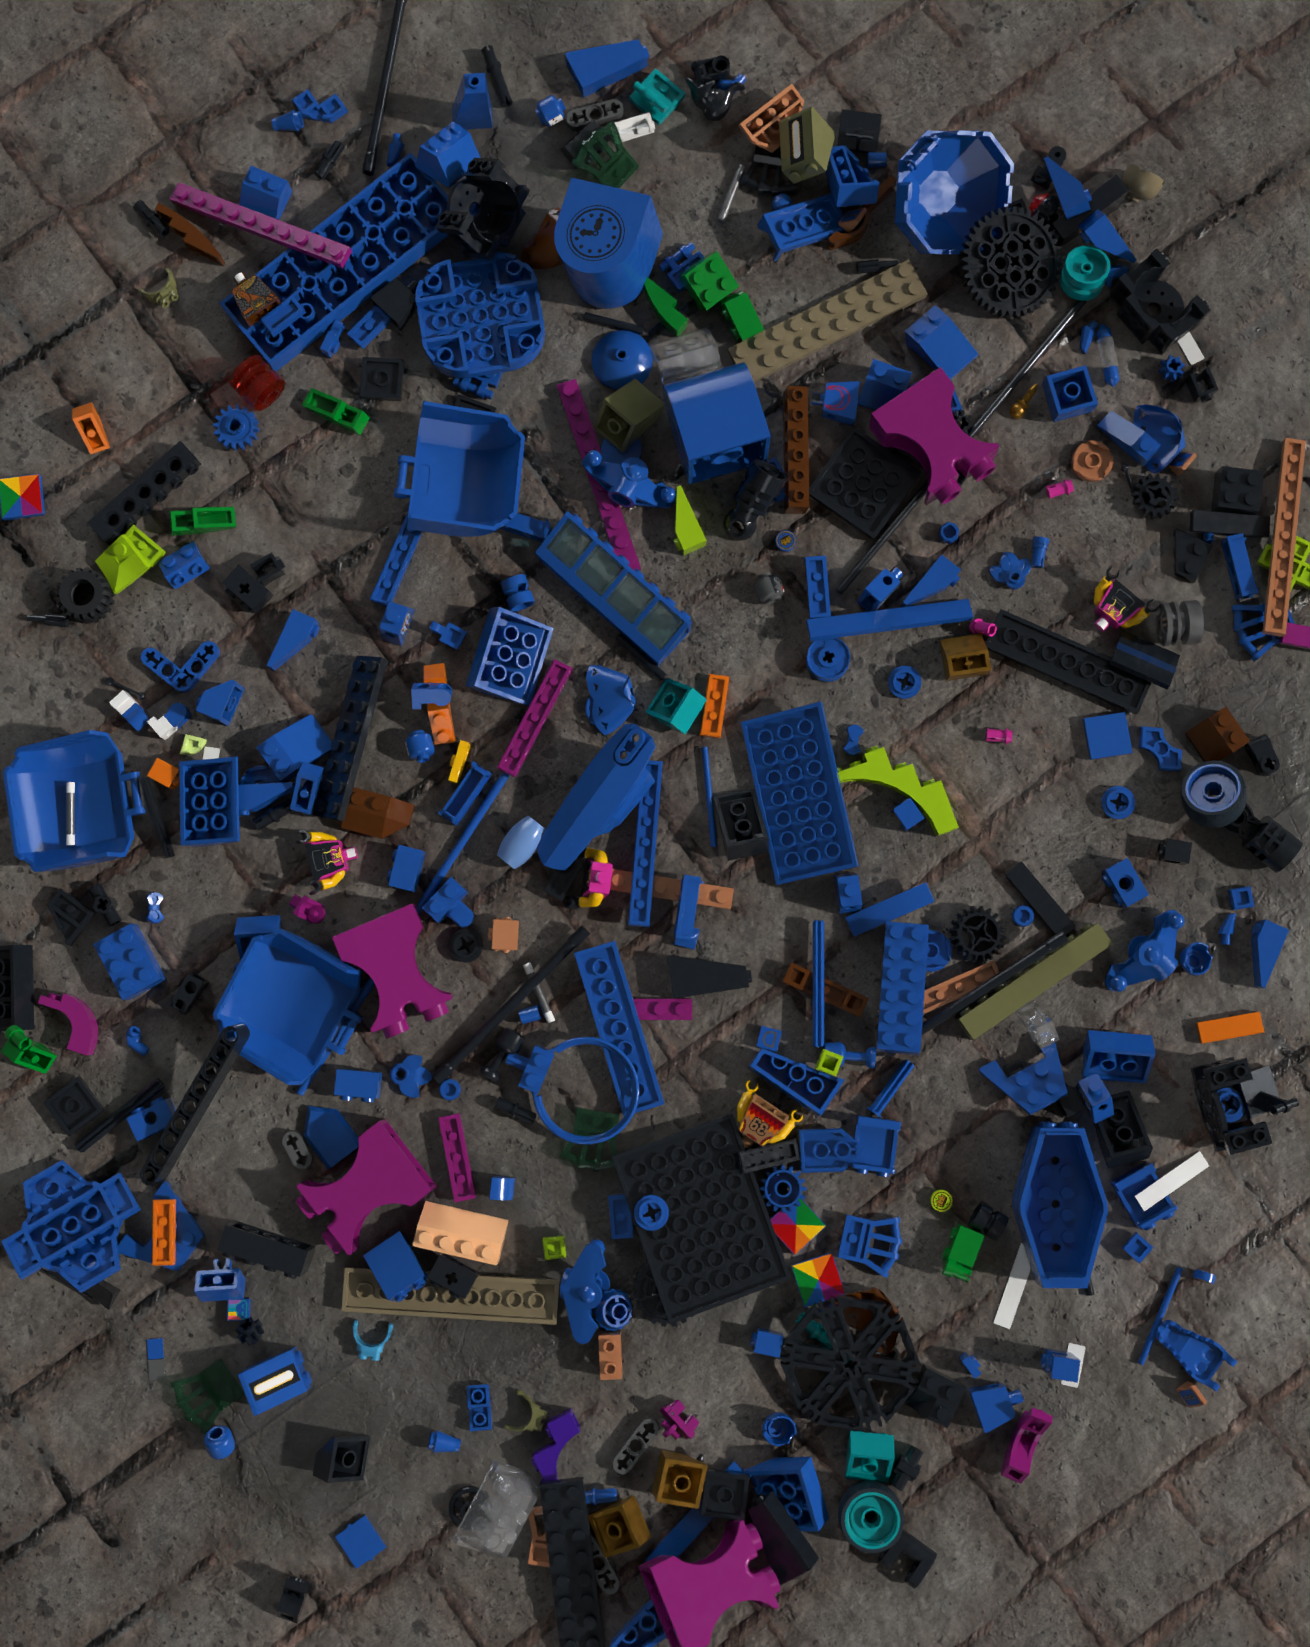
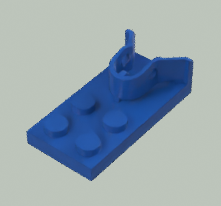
M832 194L763 214L757 224L758 229L768 233L776 249V253L773 256L774 261L778 260L781 253L828 239L835 231L847 233L838 225V222L844 215L840 207H836Z

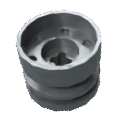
M1175 601L1159 603L1160 608L1156 612V633L1161 646H1168L1170 644L1176 646L1180 640L1184 645L1199 644L1201 642L1204 631V619L1199 601H1182L1179 606Z

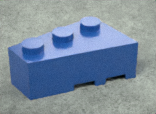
M846 145L833 146L825 175L836 207L876 204L880 183L876 179L873 180L869 176V171L859 165V160Z

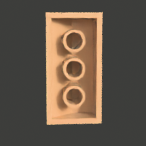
M425 1201L417 1225L413 1246L497 1266L509 1220Z

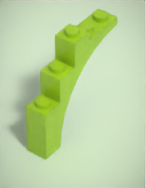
M878 746L866 749L867 753L862 756L864 763L860 760L849 764L850 768L842 770L841 767L837 768L840 783L868 782L893 789L907 799L911 798L930 823L935 836L959 828L942 781L935 782V779H931L922 783L923 787H921L913 764L907 765L904 762L894 766L895 770H892L884 747L878 748Z

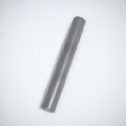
M738 165L717 218V221L720 223H725L746 169L743 165Z

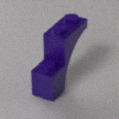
M572 1408L548 1419V1427L545 1429L550 1440L554 1439V1441L534 1451L531 1461L536 1472L540 1471L543 1477L541 1481L558 1480V1456L564 1445L572 1437L580 1433L581 1427Z

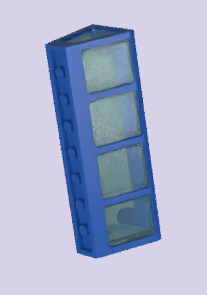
M567 511L535 552L536 558L618 632L623 634L659 666L690 633L691 617L684 610L680 612L675 608L676 604L668 596L664 598L659 593L660 589L651 582L649 584L643 579L645 576L638 569L635 568L633 570L628 565L629 561L624 556H617L613 552L614 548L607 541L602 542L597 538L599 535L591 527L587 529L582 524L583 520L577 514L571 515Z

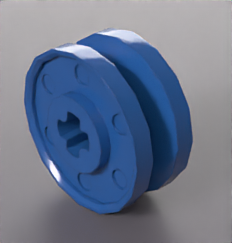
M839 638L815 640L808 648L806 657L807 670L818 681H836L843 677L848 670L850 652L846 644ZM826 655L829 658L832 657L831 663L823 661Z

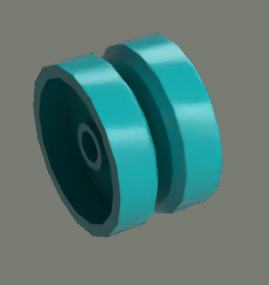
M1093 246L1074 248L1068 254L1060 275V286L1064 293L1076 300L1087 301L1096 298L1102 292L1111 269L1109 258L1101 249Z

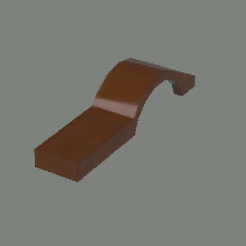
M892 175L879 186L876 204L862 205L861 208L867 209L866 214L863 216V225L852 233L835 231L828 239L830 243L827 245V248L829 250L854 244L863 237L867 230L870 213L895 188L897 180Z

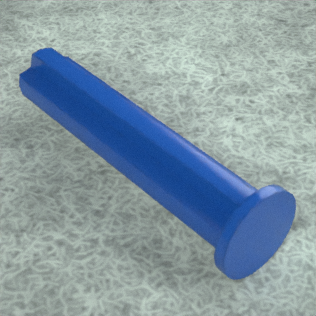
M904 1060L871 1107H867L871 1113L879 1118L882 1117L880 1115L914 1068L913 1063L909 1060Z

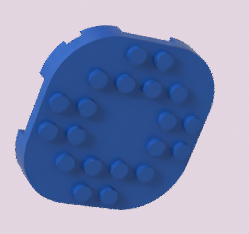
M496 252L492 260L475 259L451 263L450 259L445 260L428 269V274L423 280L420 279L416 288L415 300L422 344L429 362L441 373L454 378H472L513 371L529 364L541 351L545 340V325L536 276L531 267L526 262L523 263L518 260L515 255Z

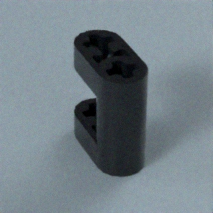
M903 1529L895 1545L884 1552L882 1551L877 1562L886 1569H889L900 1552L914 1561V1564L908 1571L904 1582L915 1589L935 1562L937 1553Z

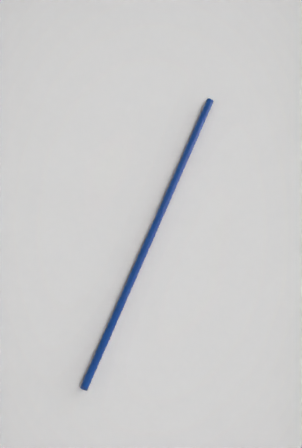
M502 772L415 906L419 915L423 911L422 907L432 897L510 775ZM369 977L351 1006L350 1010L357 1013L374 987L375 983L371 977ZM348 1017L345 1018L333 1041L336 1044L350 1021ZM331 1049L328 1050L321 1065L299 1085L296 1090L298 1094L304 1095L330 1055Z

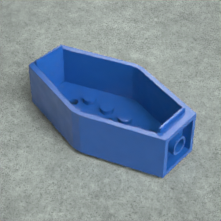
M1038 1122L1039 1126H1032L1012 1197V1209L1034 1281L1043 1288H1088L1108 1214L1106 1196L1085 1129L1078 1127V1123L1060 1122V1126H1056V1123ZM1053 1156L1058 1158V1163L1055 1165L1051 1163ZM1053 1200L1059 1201L1057 1208L1052 1207ZM1055 1243L1060 1245L1059 1251H1053L1052 1246Z

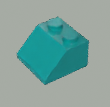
M666 678L645 713L669 728L685 735L707 699L694 688Z
M850 1431L847 1445L845 1478L888 1483L895 1459L894 1435Z

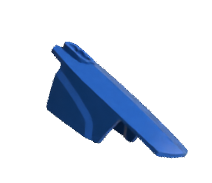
M624 724L603 746L569 792L537 846V852L543 865L552 869L567 870L594 837L609 833L613 828L619 826L654 783L653 776L645 767L655 749L653 737L638 725ZM638 734L639 740L635 742L634 737ZM627 751L626 758L622 759V753Z

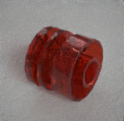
M254 355L243 361L236 368L229 384L240 396H244V400L254 411H262L279 398L286 382L275 370H271V366L260 355Z

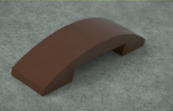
M791 962L783 982L813 996V973ZM824 978V1002L861 1017L869 998Z

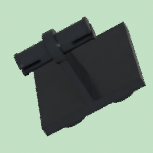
M842 109L837 146L846 145L850 151L877 152L882 114Z
M1269 1065L1251 1071L1253 1080L1238 1083L1248 1119L1271 1112L1273 1115L1281 1112L1287 1113L1291 1108L1299 1106L1297 1098L1283 1100L1279 1097Z

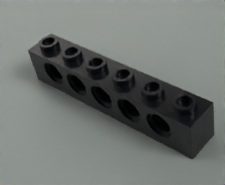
M179 441L87 523L110 546L125 531L129 530L133 524L136 526L137 521L142 516H147L151 513L153 507L158 502H163L173 489L179 488L183 484L184 479L189 475L195 474L201 463ZM181 464L179 470L173 471L175 465ZM165 477V482L158 485L159 479ZM150 491V495L147 498H142L144 492ZM130 505H134V509L131 512H127V508ZM116 518H119V522L115 526H112V521Z

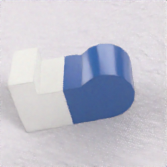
M124 690L109 702L137 731H140L148 724L147 721L151 719L135 699Z
M174 703L160 719L153 716L147 722L162 739L166 740L190 719L191 712L185 705Z

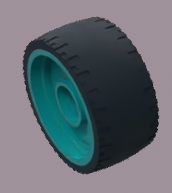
M861 1481L853 1484L843 1494L838 1506V1522L842 1534L853 1547L866 1553H881L895 1545L900 1538L904 1527V1512L898 1497L889 1487L876 1481ZM868 1511L876 1512L872 1519L865 1518V1514Z

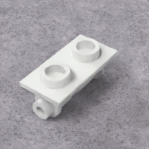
M650 112L611 123L616 144L654 133L655 129Z

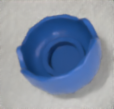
M1201 942L1188 944L1181 950L1179 955V961L1183 970L1193 976L1205 974L1210 968L1213 958L1208 952V945Z
M781 1412L770 1414L762 1425L764 1439L774 1446L789 1444L791 1438L797 1433L794 1421L787 1414Z

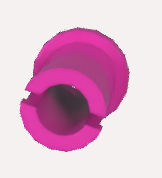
M1063 479V482L1046 486V493L1049 499L1063 494L1070 495V492L1074 491L1072 481Z
M979 618L972 620L969 624V629L973 634H984L992 637L997 630L994 623L983 622Z
M987 728L985 741L1004 742L1007 745V743L1012 742L1013 732L1008 728L1005 730Z

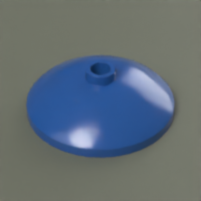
M620 330L605 335L598 341L592 353V368L595 376L604 386L613 390H619L634 379L642 384L650 375L653 365L652 352L648 343L641 336L630 331ZM620 353H624L626 355L624 358L618 357Z

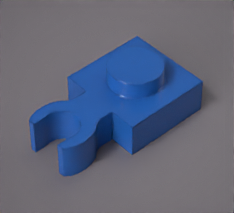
M338 320L334 321L331 331H328L320 347L323 356L330 359L333 353L336 354L340 347L339 337L345 328L343 323Z

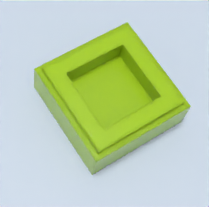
M564 1235L543 1238L545 1260L567 1257Z

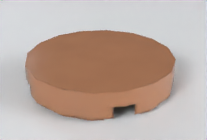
M1094 440L1080 444L1072 454V470L1083 481L1096 482L1102 480L1108 475L1113 466V456H1111L1110 449L1105 444Z

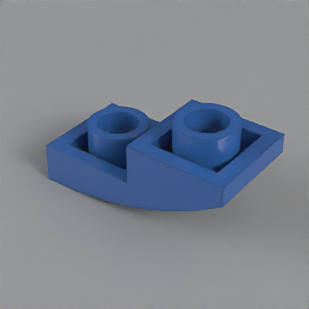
M489 1384L467 1386L470 1432L492 1430Z

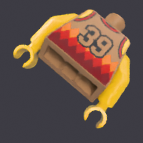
M751 1080L747 1081L745 1086L747 1091L743 1092L737 1105V1121L741 1124L739 1131L745 1134L742 1142L744 1147L748 1149L755 1142L765 1146L767 1143L773 1144L785 1139L795 1127L794 1123L800 1122L803 1119V1115H800L797 1120L794 1119L793 1114L797 1109L790 1111L788 1116L757 1094L752 1096V1093L758 1090L759 1085L757 1083L754 1090L749 1089L748 1084Z

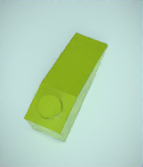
M680 485L677 487L676 539L673 541L678 551L681 550L683 555H686L706 546L707 540Z

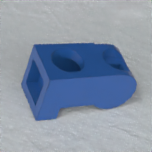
M413 683L411 688L412 709H421L422 704L428 703L446 706L451 700L452 688L446 683Z

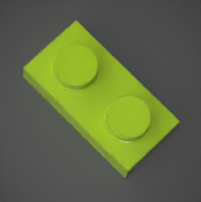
M134 524L125 533L152 568L166 554L160 546Z

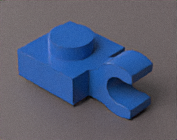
M432 621L429 627L430 631L441 635L439 642L457 651L467 635V631L450 622L444 627Z

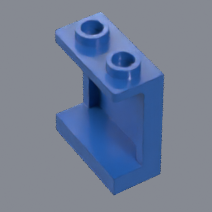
M857 1115L854 1140L864 1150L850 1164V1167L855 1168L856 1173L868 1174V1170L876 1171V1175L889 1177V1173L895 1174L894 1163L901 1122Z
M1148 1161L1110 1182L1135 1227L1145 1231L1156 1226L1155 1222L1158 1220L1169 1219L1174 1215V1211L1178 1209L1168 1195L1146 1211L1140 1206L1135 1196L1159 1180L1153 1163Z
M400 1231L363 1255L385 1296L393 1302L404 1300L408 1296V1292L413 1289H420L426 1284L425 1281L429 1279L427 1278L428 1274L424 1272L409 1246L408 1237Z

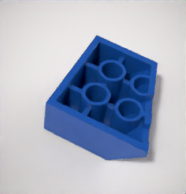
M811 1457L772 1458L744 1470V1473L749 1474V1478L756 1487L754 1489L758 1495L760 1493L766 1495L771 1491L774 1492L801 1532L819 1531L829 1519Z

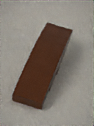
M158 202L155 211L161 219L170 222L169 226L174 234L184 238L183 242L189 250L224 266L225 262L219 252L193 224L177 212Z

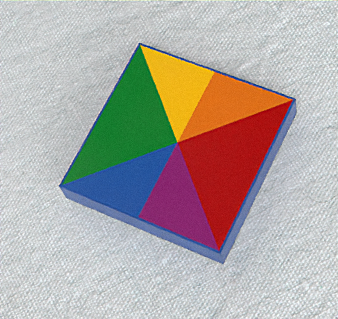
M40 474L0 479V503L3 520L45 515L42 476Z
M801 1198L798 1200L801 1206L799 1207L794 1204V1211L787 1207L785 1213H782L780 1208L770 1218L775 1234L794 1255L799 1253L826 1227L822 1220Z
M832 1252L791 1264L804 1307L811 1306L815 1302L817 1304L820 1299L822 1302L830 1300L829 1296L831 1295L836 1298L835 1294L845 1295Z

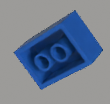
M130 923L93 944L122 1000H131L167 980L137 924Z

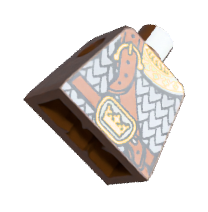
M241 272L234 277L233 280L237 287L232 290V293L249 327L260 321L263 316L281 303L277 295L257 275H253L248 279Z

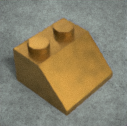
M661 1450L652 1490L656 1502L699 1509L708 1465L682 1453Z
M635 1495L618 1500L588 1515L604 1558L639 1548L651 1538Z

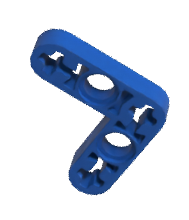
M212 641L202 643L181 669L154 648L143 650L141 660L177 691L187 693L193 689L220 655V649ZM207 647H208V648H212V647H213L212 650L214 651V653H213L212 655H211V654H207V651H206V648H207ZM149 654L154 655V658L160 661V663L157 665L153 661H149L147 656ZM200 655H201L203 658L205 657V659L207 660V662L205 663L202 659H200V658H198V657H199ZM194 662L201 663L202 668L199 672H192L191 666ZM171 665L172 673L164 676L162 674L163 667ZM186 671H188L189 674L194 676V678L192 679L188 677V675L185 674ZM181 679L186 680V687H180L181 684L179 683V681Z

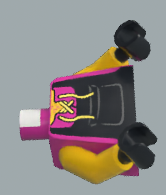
M1112 565L1107 568V576L1102 578L1095 589L1094 604L1096 606L1094 612L1100 617L1094 623V626L1101 632H1104L1109 625L1114 629L1120 626L1128 628L1138 625L1150 615V612H1155L1160 608V605L1155 609L1151 608L1150 603L1154 598L1149 600L1146 607H1144L1145 603L1116 580L1119 576V570L1115 575L1109 573Z
M305 830L295 832V834L299 833L303 837L302 840L295 841L297 844L308 842L305 843L313 880L306 887L312 885L315 890L309 893L310 895L316 894L319 890L322 891L335 887L344 878L345 872L349 870L347 861L358 858L355 846L344 849L343 843L337 840L335 836L323 832L307 833Z
M585 848L578 856L581 858L586 857L581 897L566 896V899L571 900V903L565 905V907L577 910L579 907H597L610 892L613 864L608 862L604 851Z

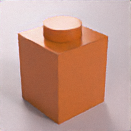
M157 758L147 776L175 790L176 787L180 786L179 769Z

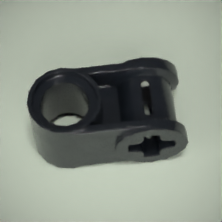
M719 55L692 63L691 70L695 74V82L700 86L712 80H715V84L719 80H728L730 77L729 59L726 56ZM720 67L725 68V70L719 71L717 69Z
M1260 735L1244 745L1259 775L1269 776L1279 769L1280 762L1268 735ZM1269 763L1271 767L1265 768L1264 764Z

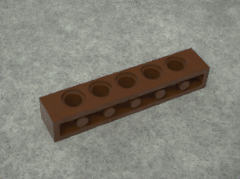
M787 386L783 393L784 474L788 477L784 486V514H805L809 508L808 387Z

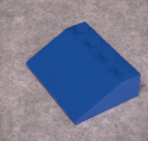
M502 607L490 608L465 687L529 706L554 628Z
M238 757L180 761L181 846L205 847L240 842Z

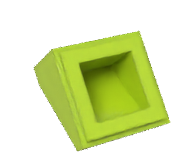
M823 1049L815 1069L837 1076L844 1056Z

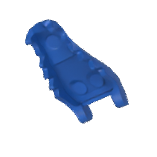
M1165 1320L1156 1331V1339L1169 1349L1186 1372L1196 1381L1208 1386L1215 1392H1217L1220 1386L1211 1378L1222 1362L1226 1361L1233 1367L1238 1362L1214 1340L1185 1329L1172 1320Z

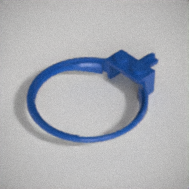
M577 1037L566 1040L551 1049L536 1045L530 1059L519 1054H509L505 1062L524 1070L518 1086L532 1093L536 1111L545 1126L552 1133L566 1141L576 1144H596L606 1141L620 1133L628 1125L636 1111L640 1091L636 1070L627 1055L617 1046L606 1040L595 1037ZM591 1044L611 1051L623 1062L631 1079L632 1096L626 1114L616 1126L599 1135L578 1136L564 1131L552 1121L546 1112L541 1094H537L548 1072L555 1051L559 1054L572 1046Z

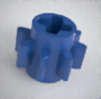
M1170 354L1167 357V361L1162 359L1159 363L1162 367L1158 373L1162 374L1163 380L1171 379L1174 382L1176 377L1181 378L1184 374L1181 369L1184 368L1185 364L1181 362L1180 356L1172 358Z

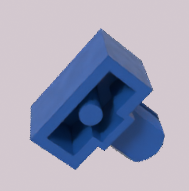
M452 877L422 907L438 923L449 917L456 925L467 927L474 920L472 910L462 902L469 892Z

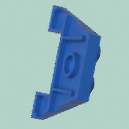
M1052 1030L1034 1038L1036 1045L1045 1058L1006 1078L996 1060L979 1068V1072L983 1077L990 1080L995 1087L1002 1090L1029 1115L1067 1096L1068 1093Z
M164 1181L153 1198L176 1199V1264L162 1265V1267L180 1271L205 1236V1233L191 1213H188L183 1206L181 1199L178 1195L176 1196L169 1182ZM126 1234L118 1245L119 1254L152 1263V1237L144 1246L131 1235Z

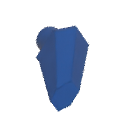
M399 133L393 134V143L389 145L386 163L388 167L395 164L405 146L401 142V134Z
M1094 320L1088 326H1083L1081 330L1080 351L1083 354H1086L1095 336L1093 332L1097 328L1098 323Z
M1236 913L1228 914L1218 931V934H1221V945H1230V934H1234Z

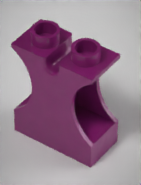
M941 367L871 413L869 429L883 447L904 450L914 456L922 465L928 482V489L924 500L926 506L938 499L941 505H944L961 493L962 488L957 483L959 476L957 471L961 472L966 479L972 476L976 482L990 475L997 467L993 461L999 449L998 443L978 441L968 436L958 426L951 408L955 386Z
M413 903L332 937L341 960L360 967L374 981L379 994V1011L371 1027V1032L382 1029L386 1039L410 1029L406 1021L408 1017L405 1010L406 1004H414L418 1013L422 1012L425 1022H428L448 1013L449 1010L445 1002L453 998L452 993L439 990L427 982L418 969L415 959V946L424 926Z
M386 1119L378 1121L358 1137L359 1147L356 1160L348 1173L340 1180L330 1183H317L307 1180L296 1186L301 1192V1195L296 1198V1202L309 1219H313L327 1210L334 1212L335 1218L327 1226L328 1229L322 1233V1237L329 1248L336 1254L344 1249L349 1256L359 1249V1236L362 1225L375 1208L393 1203L413 1206L437 1187Z
M744 1520L726 1521L724 1534L716 1549L707 1557L697 1562L686 1563L675 1556L661 1554L638 1566L670 1647H706L710 1645L711 1634L717 1620L724 1611L738 1602L751 1600L761 1607L779 1608L774 1594L780 1592V1584L770 1566H766L763 1569L748 1568L749 1562L758 1557L756 1551L763 1547L761 1537L752 1523L745 1525Z

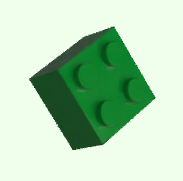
M718 251L710 252L678 276L700 311H707L739 287Z

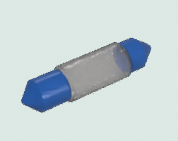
M1101 324L1096 332L1101 368L1104 373L1105 383L1115 387L1120 378L1114 339L1111 329Z

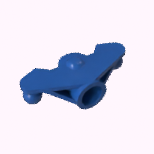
M596 450L589 451L583 458L582 465L584 469L608 492V497L618 505L628 508L634 505L670 508L675 503L677 496L675 489L667 487L663 482L654 484L648 478L647 465L639 458L632 457L624 460L622 464H615L609 462L607 455H602Z
M1167 910L1155 916L1154 931L1149 937L1140 935L1133 938L1128 945V960L1125 963L1110 965L1104 981L1105 986L1111 991L1121 992L1132 984L1154 979L1157 982L1166 979L1178 965V961L1174 956L1177 931L1185 923L1183 915L1176 910Z
M595 1239L585 1246L573 1268H566L560 1286V1297L564 1298L573 1337L580 1344L588 1343L598 1328V1325L591 1317L593 1308L601 1302L602 1295L610 1287V1280L607 1274L601 1270L606 1266L603 1254L605 1245L599 1239Z

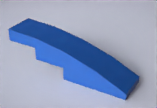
M927 882L845 918L853 936H857L886 923V921L894 920L933 903L935 900Z

